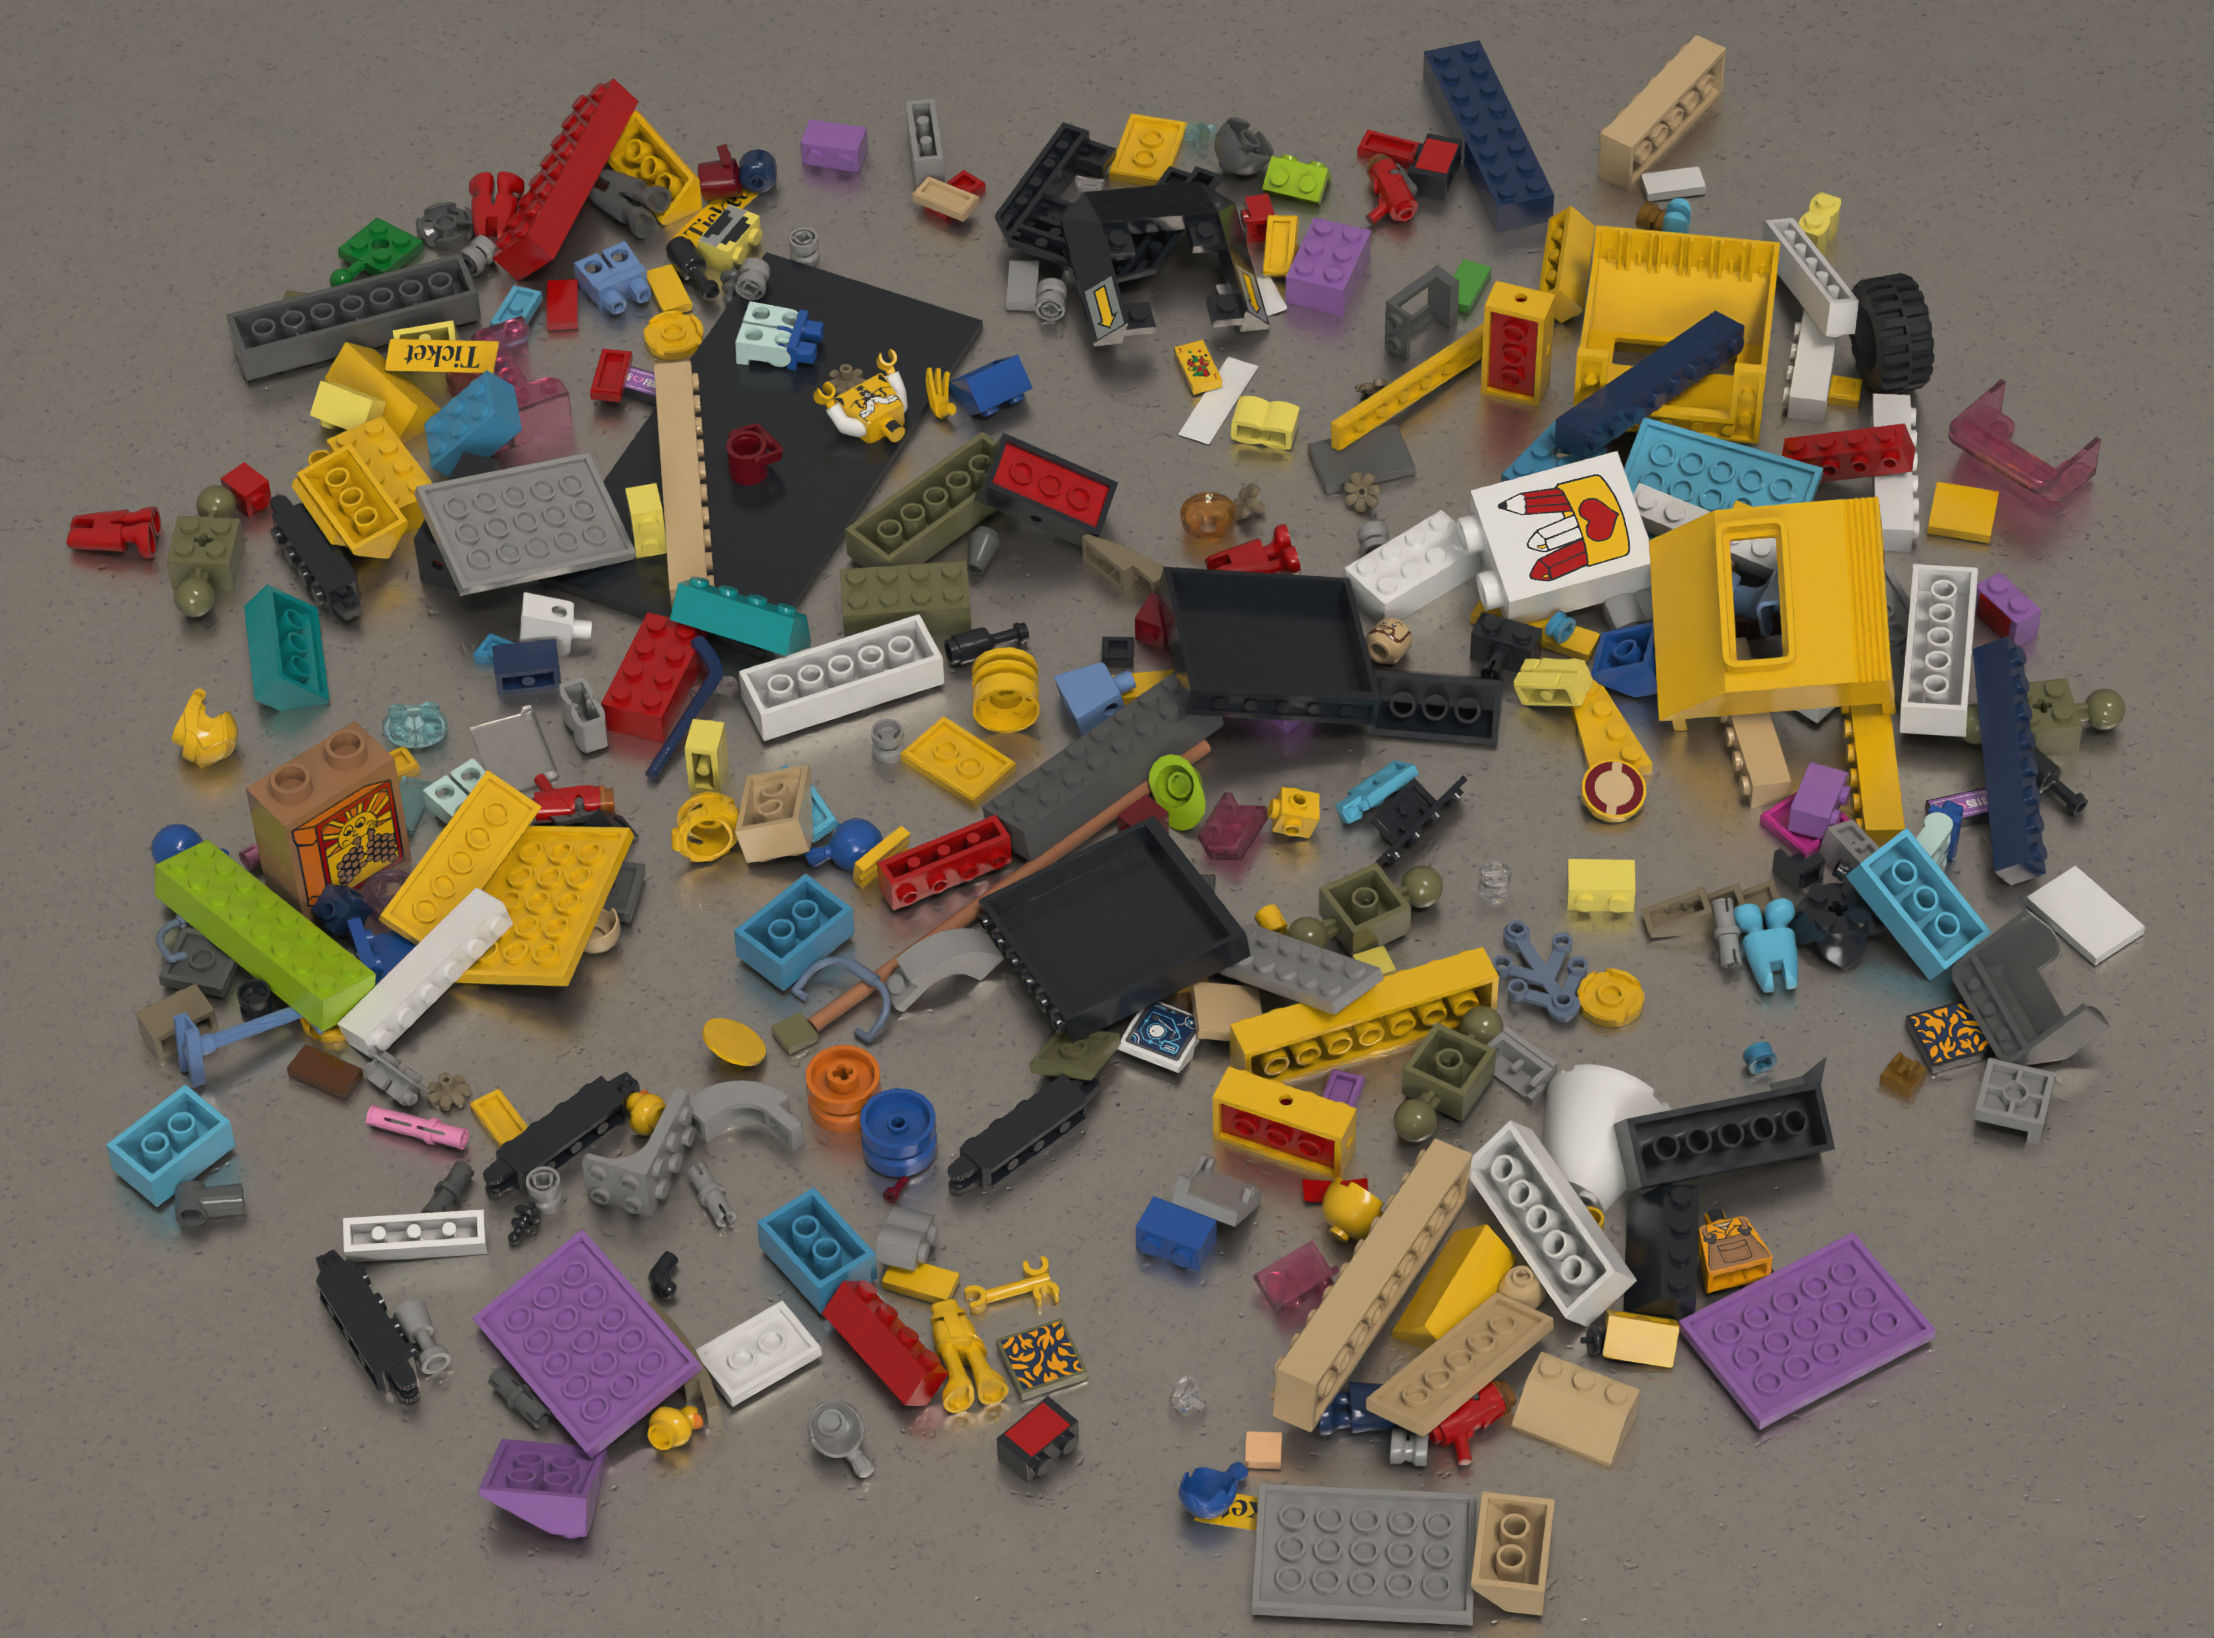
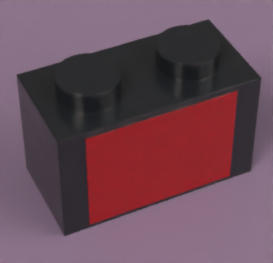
M1427 134L1424 143L1419 144L1417 147L1415 164H1410L1407 173L1408 177L1417 186L1418 192L1416 195L1442 201L1446 200L1461 163L1462 140Z
M1047 1396L997 1437L998 1459L1028 1484L1035 1477L1044 1475L1051 1468L1052 1463L1063 1454L1067 1455L1074 1450L1079 1442L1078 1420Z

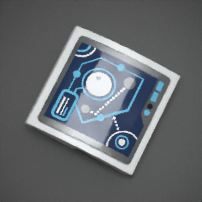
M1158 1001L1137 1013L1124 1033L1118 1050L1179 1073L1193 1059L1194 1048L1202 1039L1196 1038L1193 1014Z

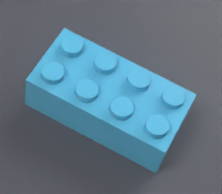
M1905 828L1845 876L1929 981L1941 974L1992 933L1908 828Z

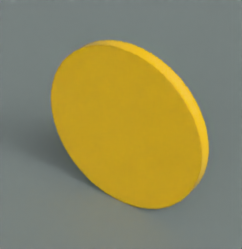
M714 1018L707 1021L702 1029V1038L705 1044L716 1055L724 1059L725 1063L754 1066L761 1063L766 1055V1047L762 1039L752 1029L742 1023L727 1018Z

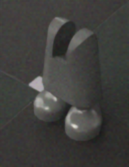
M602 169L598 178L609 186L605 192L593 187L588 197L602 210L621 223L629 222L630 229L634 235L642 239L651 236L656 227V219L652 213L642 208L641 205L643 204L656 213H662L670 206L671 192L663 186L648 187L645 181L633 176Z

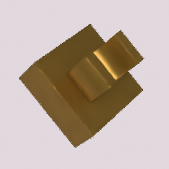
M1898 1052L1881 1073L1879 1083L1910 1098L1926 1077L1927 1067L1919 1064V1061H1913L1903 1056V1053Z

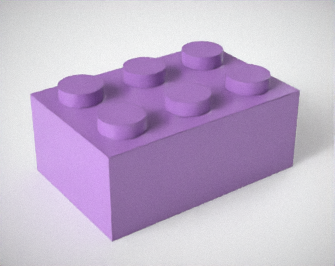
M1314 217L1286 276V304L1343 317L1371 257V230Z

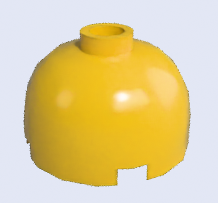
M1335 1177L1328 1187L1322 1203L1324 1219L1331 1226L1329 1233L1344 1243L1348 1239L1357 1242L1360 1239L1365 1240L1369 1235V1229L1376 1216L1381 1218L1384 1212L1380 1209L1384 1203L1359 1185L1350 1182L1348 1187L1340 1184L1343 1178Z

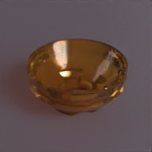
M1215 492L1198 493L1183 503L1180 510L1181 524L1190 536L1206 542L1215 541L1233 531L1237 521V508L1231 499ZM1211 523L1218 528L1212 532H1206L1200 527L1203 524Z

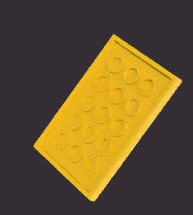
M528 826L483 890L504 903L513 925L454 983L568 986L633 841L634 835L631 829L624 827Z

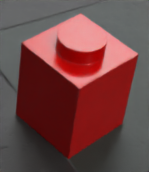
M245 462L220 478L222 486L229 489L235 496L236 509L248 518L266 508L271 502L272 496L269 480Z

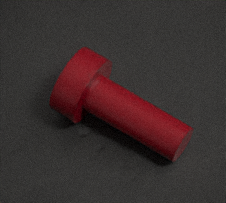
M902 1176L892 1188L888 1187L883 1192L884 1199L891 1204L896 1203L899 1199V1192L909 1182V1179L906 1176Z

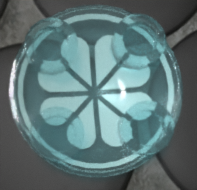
M434 702L407 706L394 704L388 708V715L383 721V733L386 738L396 745L407 748H422L435 744L445 736L448 728L445 716L440 712L439 705Z

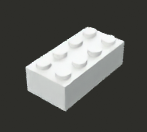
M1440 510L1345 567L1344 578L1350 579L1356 605L1375 623L1387 617L1396 618L1401 621L1472 578L1477 573H1480L1482 556L1480 552L1470 555L1465 554L1459 538L1457 523Z

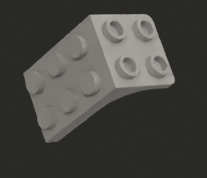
M675 1087L649 1141L637 1153L618 1159L605 1158L590 1153L584 1155L582 1165L586 1192L591 1200L601 1205L608 1204L619 1207L633 1214L640 1213L652 1216L659 1200H664L667 1196L670 1185L669 1180L672 1174L678 1173L680 1170L686 1146L691 1147L695 1138L696 1128L692 1127L693 1107L690 1106L688 1091Z

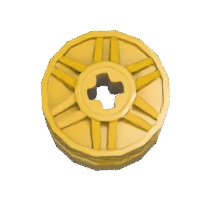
M1003 647L985 651L976 658L972 665L973 717L979 725L987 730L998 733H1014L1024 730L1036 722L1040 715L1038 663L1032 655L1024 650Z

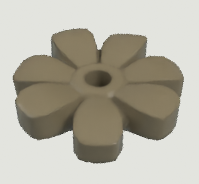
M844 364L840 367V372L837 370L830 372V381L828 382L834 385L836 396H839L863 383L866 379H863L864 374L861 369L858 368L852 371L851 365Z
M1376 379L1373 380V384L1355 385V390L1361 394H1368L1371 397L1394 381Z
M1361 472L1351 474L1352 482H1346L1344 485V491L1350 493L1345 497V502L1349 506L1356 504L1355 509L1358 512H1365L1368 506L1371 508L1376 507L1379 504V499L1375 495L1381 494L1382 488L1379 484L1373 485L1376 479L1375 475L1366 473L1363 477Z
M1251 482L1246 488L1242 487L1238 494L1240 499H1234L1231 507L1234 509L1233 516L1236 519L1247 518L1250 511L1258 515L1265 511L1266 505L1257 500V496L1260 493V488L1257 484Z
M444 1072L439 1075L440 1082L433 1081L429 1083L428 1089L431 1092L428 1095V1101L433 1107L440 1105V1110L443 1111L451 1110L452 1104L457 1109L463 1108L466 1105L464 1097L471 1094L470 1085L465 1084V1078L460 1074L452 1077L449 1073Z

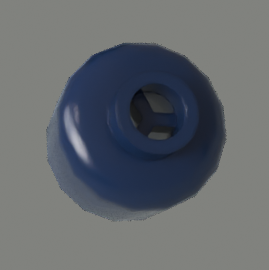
M755 149L748 151L742 156L739 161L738 175L742 187L751 193H764L774 186L777 178V164L775 158L769 152Z

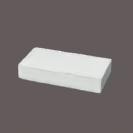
M1699 166L1641 174L1640 182L1647 201L1706 193V185Z

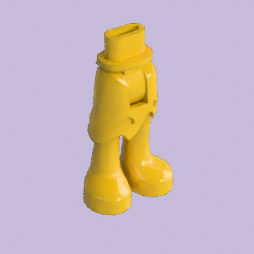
M955 1299L934 1303L930 1307L933 1315L930 1318L934 1349L949 1372L948 1382L942 1392L944 1408L951 1413H960L967 1410L974 1401V1388L963 1365H968L972 1369L976 1393L981 1403L992 1405L1001 1402L1007 1396L1009 1388L1004 1377L988 1364L985 1358L987 1350L984 1342L978 1336L972 1322L967 1318L966 1311L963 1308H959Z

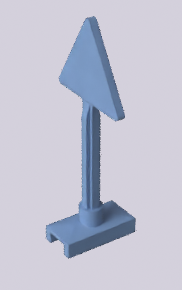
M288 1007L211 1035L210 1033L200 1035L199 1029L186 1012L173 1016L179 1069L182 1073L189 1071L190 1083L193 1088L206 1084L202 1056L215 1052L216 1048L287 1024L303 1016L292 1007ZM311 1024L317 1033H323L319 1030L318 1027H315L313 1024Z

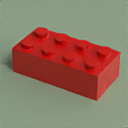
M647 612L601 702L605 712L607 730L665 743L704 665L703 660L694 650L690 641L695 637L703 636L709 643L708 632L672 621L670 617Z

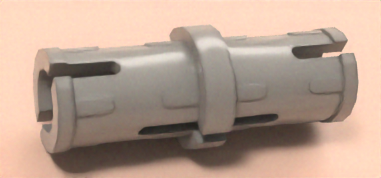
M1725 898L1714 900L1711 902L1716 926L1713 935L1714 939L1718 940L1721 967L1727 968L1728 964L1729 968L1739 967L1743 964L1738 937L1741 933L1740 928L1736 926L1733 899L1727 898L1726 902Z
M697 1163L701 1170L700 1174L693 1165L688 1170L687 1176L699 1192L698 1198L702 1206L708 1207L718 1227H726V1223L723 1220L724 1216L728 1223L732 1224L737 1214L725 1198L726 1192L722 1184L716 1183L706 1163Z

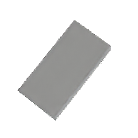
M1009 260L1006 310L1035 311L1039 282V261Z

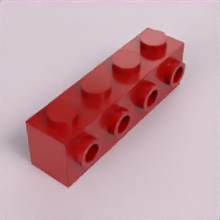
M1905 423L1785 438L1782 456L1823 468V475L1820 481L1822 483L1912 472L1916 448Z
M993 815L877 862L878 887L892 910L911 905L920 899L941 893L947 888L964 881H970L979 875L994 869H1000L1006 864L1011 863V837L998 817Z
M843 1280L822 1314L904 1405L927 1406L949 1374L940 1364V1358L919 1341V1335L898 1318V1312L877 1295L878 1291L871 1283L864 1280Z

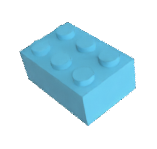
M186 1084L106 1144L112 1170L156 1207L175 1194V1188L178 1184L192 1181L236 1147L231 1122Z

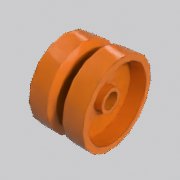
M836 1045L824 1049L810 1060L805 1071L809 1113L814 1122L825 1130L836 1133L861 1130L860 1117L862 1108L871 1097L881 1092L880 1067L874 1056L863 1048L852 1045Z

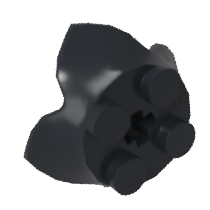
M1847 882L1845 884L1829 883L1811 887L1807 898L1795 908L1794 918L1786 928L1794 931L1796 943L1806 945L1812 941L1816 942L1821 954L1830 963L1846 971L1862 957L1866 949L1868 936L1877 937L1881 935L1886 926L1854 886Z

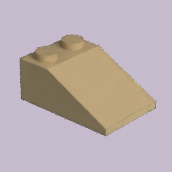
M809 764L746 776L735 829L746 863L767 862L773 858L789 855L799 856L805 852H810L813 836L811 769Z

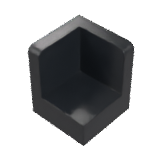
M1779 848L1774 851L1772 872L1798 896L1823 881L1826 860L1818 852L1807 858H1804L1799 853L1789 857Z

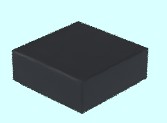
M1102 636L1101 662L1105 663L1107 668H1134V637Z

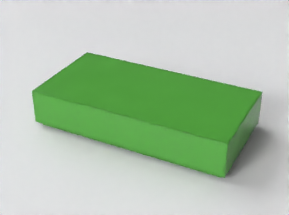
M1465 259L1462 260L1454 274V277L1459 280L1458 311L1470 313L1491 276V267Z

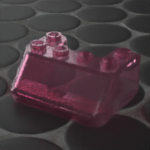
M522 315L478 330L468 340L499 341L493 374L510 383L515 388L522 430L494 454H500L573 428L569 392L563 382L554 377H546L528 383L514 360L529 354L527 339L530 331ZM446 372V385L453 398L456 397L483 373Z
M2002 379L1951 421L1948 437L1954 445L2048 502H2064L2096 474L2101 439L2098 437L2090 441L2070 460L2062 462L2056 468L2008 440L2014 434L2015 424L2010 417L2001 413L2006 382Z

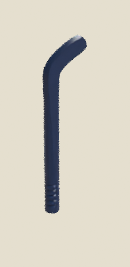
M703 636L693 638L690 643L703 660L708 674L645 772V775L651 780L658 778L690 728L692 719L697 717L723 677L721 661Z

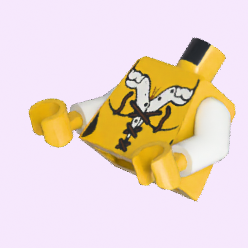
M889 349L888 351L891 363H886L882 359L881 353H879L876 360L878 368L886 371L887 376L879 373L835 398L833 397L836 390L830 382H825L822 386L827 396L819 388L814 392L815 402L827 406V414L841 433L859 437L867 443H874L885 436L890 441L897 442L904 436V413L908 408L907 393L899 371L895 372L894 364L897 361V354L894 350Z

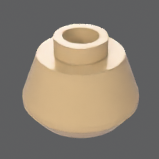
M1529 1266L1513 1267L1502 1278L1498 1286V1293L1533 1309L1539 1307L1546 1297V1289Z

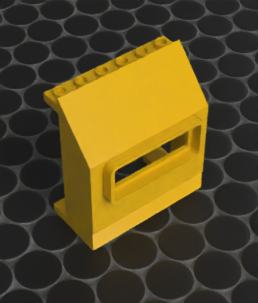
M1596 225L1593 261L1581 343L1577 351L1573 407L1633 367L1613 364L1614 350L1652 354L1716 310L1744 325V347L1738 355L1728 360L1735 362L1734 375L1709 373L1699 382L1694 383L1679 396L1674 397L1646 418L1730 442L1759 444L1780 242ZM1641 422L1626 431L1638 432Z
M1879 497L1714 510L1649 540L1659 721L1672 720L1674 731H1686V719L1882 703L1883 715L1896 714L1884 570V536ZM1775 538L1783 656L1739 661L1737 659L1730 543L1732 541Z

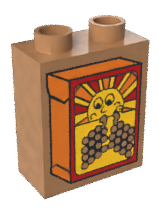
M356 721L332 733L323 741L246 787L265 885L313 924L320 919L311 909L328 883L349 886L362 894L412 862L395 759Z

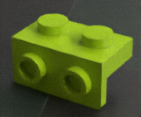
M1283 154L1281 157L1271 156L1262 190L1264 193L1321 205L1326 184L1331 182L1332 175L1329 169L1326 168V165L1320 162L1309 161V164L1298 162L1297 158Z

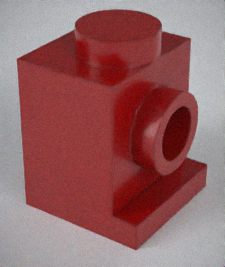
M1266 193L1245 197L1243 202L1245 209L1240 210L1242 227L1245 228L1246 243L1266 241L1268 215H1275L1269 195Z

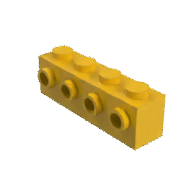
M1572 206L1549 218L1538 291L1555 294L1554 318L1560 323L1571 317L1578 316L1584 310L1595 226Z

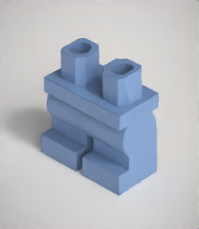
M625 241L602 250V258L598 253H595L574 263L575 279H578V287L582 291L586 290L591 300L596 302L600 312L608 309L613 315H616L625 310L627 307L626 300L634 298L637 303L641 304L651 299V289L647 282V270L640 264ZM621 253V260L616 262L612 259L613 255ZM589 265H595L596 271L588 273L585 269Z

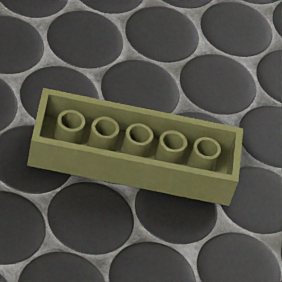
M983 432L979 433L845 529L847 555L864 568L923 564L997 511L974 500L992 448L996 442Z

